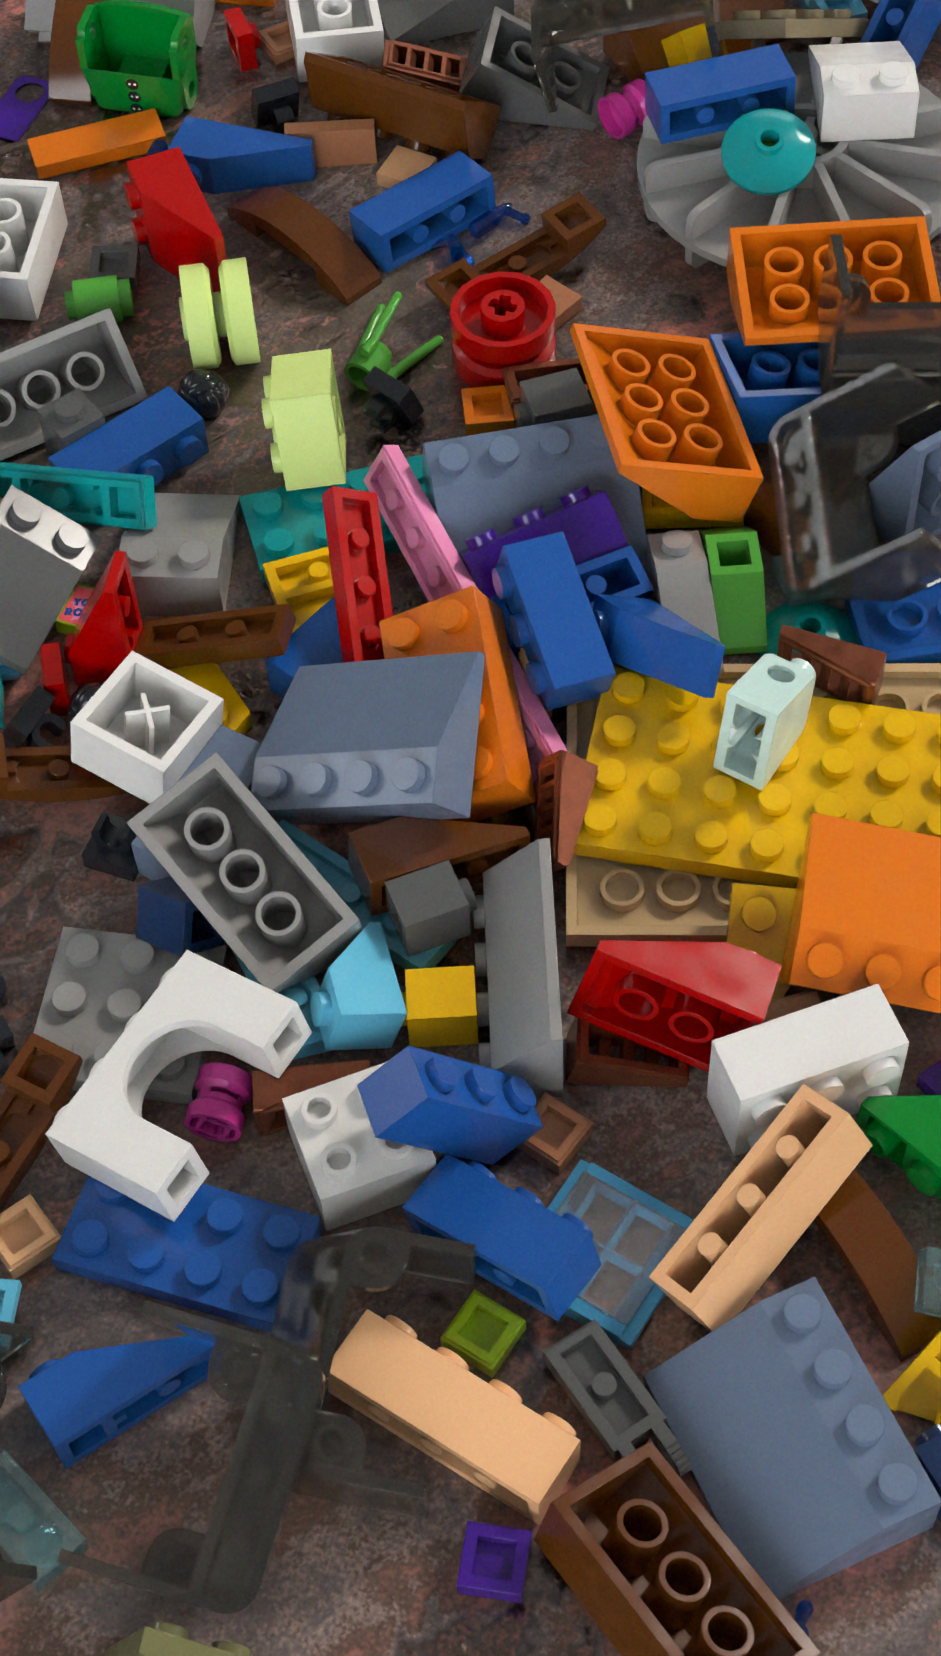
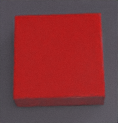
M60 642L42 644L39 651L43 688L56 697L49 708L53 714L66 716L70 706L71 693L68 670Z

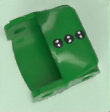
M114 0L87 4L77 25L75 42L80 67L90 87L91 95L101 108L131 113L155 108L158 116L177 118L183 113L184 109L190 110L194 107L198 91V78L195 65L196 36L192 15L174 8L138 1Z

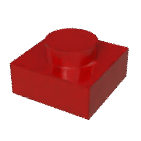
M240 7L223 11L228 47L241 72L258 68L256 49L261 48V39L256 24L254 22L248 23Z

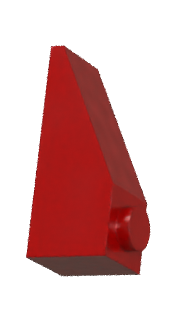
M125 551L114 552L80 614L75 633L70 632L66 637L64 659L66 663L71 664L76 685L78 686L82 683L90 682L104 683L129 653L135 651L141 635L143 623Z

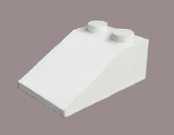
M900 41L808 46L820 142L914 138L920 91L914 60Z

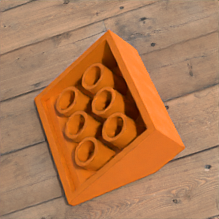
M925 216L735 227L729 229L727 278L731 306L744 346L941 334V296Z
M573 323L570 328V334L618 473L693 519L740 523L764 477L710 339Z
M812 812L779 983L839 995H846L879 984L888 1003L891 1005L941 1014V837Z

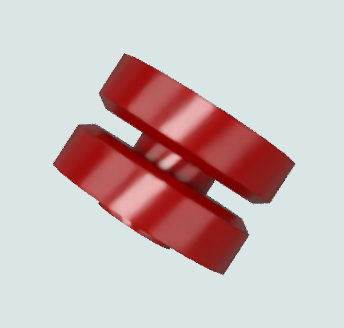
M503 271L479 275L461 286L453 296L450 308V330L453 336L451 347L452 362L457 375L472 388L505 385L502 367L555 361L556 304L550 290L535 278L518 272Z

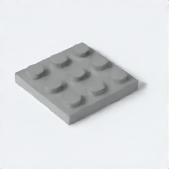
M63 926L33 1033L81 1056L83 1062L72 1088L73 1091H78L82 1087L95 1063L105 1057L124 1032L129 1019L142 1009L158 988L165 972L174 967L181 956L138 939L134 934ZM227 945L195 953L222 967H228L230 955ZM207 1051L185 1055L167 1065L153 1079L144 1099L189 1105L190 1102L196 1099L195 1082L199 1068L205 1063Z

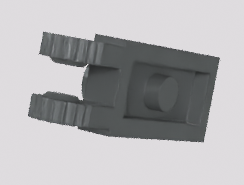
M595 1319L542 1352L544 1363L613 1461L616 1459L620 1460L635 1451L636 1446L651 1437L655 1447L679 1477L692 1469V1464L686 1452L666 1425L667 1417Z

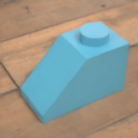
M381 922L368 923L328 968L319 991L314 992L311 997V1020L315 1027H320L325 1050L391 1048L405 1020L407 1011Z

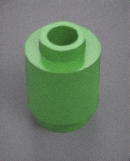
M116 274L72 280V290L64 291L69 320H81L107 308L111 309L116 323L124 322V317L135 316L130 278L118 279Z

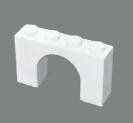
M186 950L175 966L165 972L158 988L142 1009L129 1019L124 1032L105 1057L95 1063L88 1079L72 1100L58 1111L52 1126L45 1135L65 1163L175 1222L210 1173L191 1143L142 1118L143 1099L153 1079L162 1069L176 1059L200 1051L227 1053L279 1079L310 1037L312 1031L296 1001Z

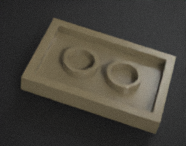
M851 9L762 11L761 20L760 10L733 11V20L715 21V40L824 38L833 36L863 37L869 25V18H851Z

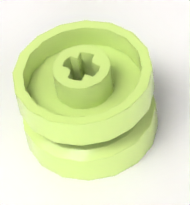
M246 257L221 261L218 267L221 291L213 292L209 269L203 263L179 266L182 297H179L182 328L185 341H189L194 370L219 367L222 361L220 337H228L231 359L236 365L261 362Z

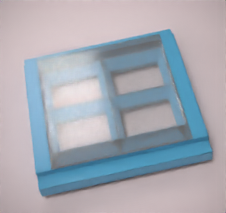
M581 1159L547 1209L561 1217L564 1213H570L581 1219L591 1229L594 1235L592 1240L602 1265L565 1311L564 1315L583 1326L595 1319L612 1343L631 1350L666 1295L649 1278V1275L694 1220L592 1162L589 1164Z

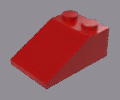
M180 146L127 161L130 181L123 183V188L131 211L136 210L137 217L131 218L130 224L137 245L145 244L153 262L179 279V266L203 263L209 269L213 292L221 291L218 267L222 260H227L224 238Z
M600 940L569 1005L567 1014L709 1073L712 1040L763 1023L782 965L762 957L755 951L743 949L728 942Z

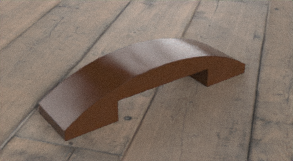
M56 0L49 55L48 88L49 100L51 102L93 105L94 97L91 95L90 87L80 67L75 39L77 37V25L87 4L104 0Z
M261 186L227 208L228 216L253 235L259 237L267 232L313 267L316 272L317 284L346 306H349L382 283L381 275L374 265L333 221L314 206L288 191L276 187Z
M578 192L541 213L542 228L473 267L465 258H462L425 279V285L450 312L453 296L463 284L479 275L503 271L522 273L539 281L546 275L551 277L572 261L597 237L606 226V218Z
M0 735V799L31 802H65L98 799L129 793L71 761V746L5 748L4 735Z
M33 1032L0 1080L6 1089L0 1098V1211L24 1179L46 1143L48 1137L45 1133L52 1126L58 1111L65 1106L83 1062L81 1056Z
M854 1168L814 1221L868 1299L867 1313L900 1362L922 1351L941 1330V1299L903 1233L872 1189Z

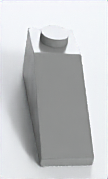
M672 530L666 533L648 534L646 574L654 588L650 599H653L720 642L708 562L699 531ZM723 659L721 663L719 677L724 676Z

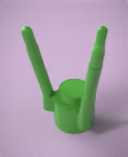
M399 291L393 293L386 306L382 303L378 304L355 353L344 367V372L351 383L364 391L369 390L363 380L374 366L397 379L398 376L443 343V337L437 335L394 367H391L392 353L379 340L402 299V293Z

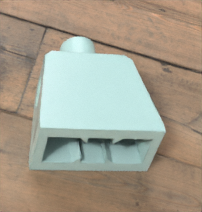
M764 654L730 688L726 696L713 768L761 791L764 789L802 734L806 725L816 681V672L810 663L800 658H793L787 661L774 654ZM765 724L764 728L756 736V729L759 726Z

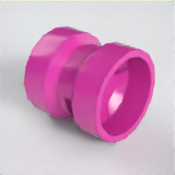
M636 79L626 84L621 93L612 92L599 99L597 104L599 119L604 129L613 138L622 139L633 133L636 125L643 126V121L647 114L644 80Z
M211 1062L203 1064L199 1068L195 1082L198 1096L197 1099L189 1103L184 1124L189 1131L207 1140L226 1143L236 1141L241 1137L246 1118L242 1113V1108L251 1101L253 1094L252 1075L244 1069L227 1063Z

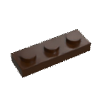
M288 603L146 620L134 652L166 669L281 656L286 653L296 617Z

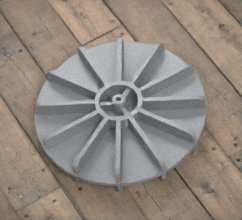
M833 36L830 44H842V37ZM756 39L751 42V49L766 46L763 39ZM784 53L796 76L795 116L800 118L811 130L816 144V158L812 171L799 186L778 195H758L740 188L729 178L721 160V146L727 130L661 145L648 115L646 114L644 118L643 133L637 152V178L644 200V212L648 220L658 222L672 238L685 247V261L694 268L702 266L709 260L726 267L729 229L735 227L925 216L929 240L931 241L941 232V100L919 83L920 94L914 138L820 142L808 53Z

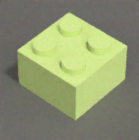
M331 348L272 356L271 375L263 376L265 398H262L261 402L265 428H272L274 443L270 444L274 473H283L286 491L345 484L346 432Z

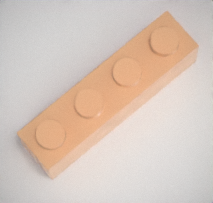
M803 1084L649 1275V1278L676 1306L710 1332L714 1331L740 1314L873 1145L847 1111Z
M367 1309L324 1368L329 1393L540 1525L550 1503L558 1498L580 1464L581 1440L575 1437L576 1431L564 1419L553 1413L545 1412L541 1416L521 1404L522 1398L507 1384L496 1379H491L487 1383L469 1372L468 1364L450 1349L438 1347L435 1351L417 1340L416 1332L403 1320L393 1315H387L383 1319Z

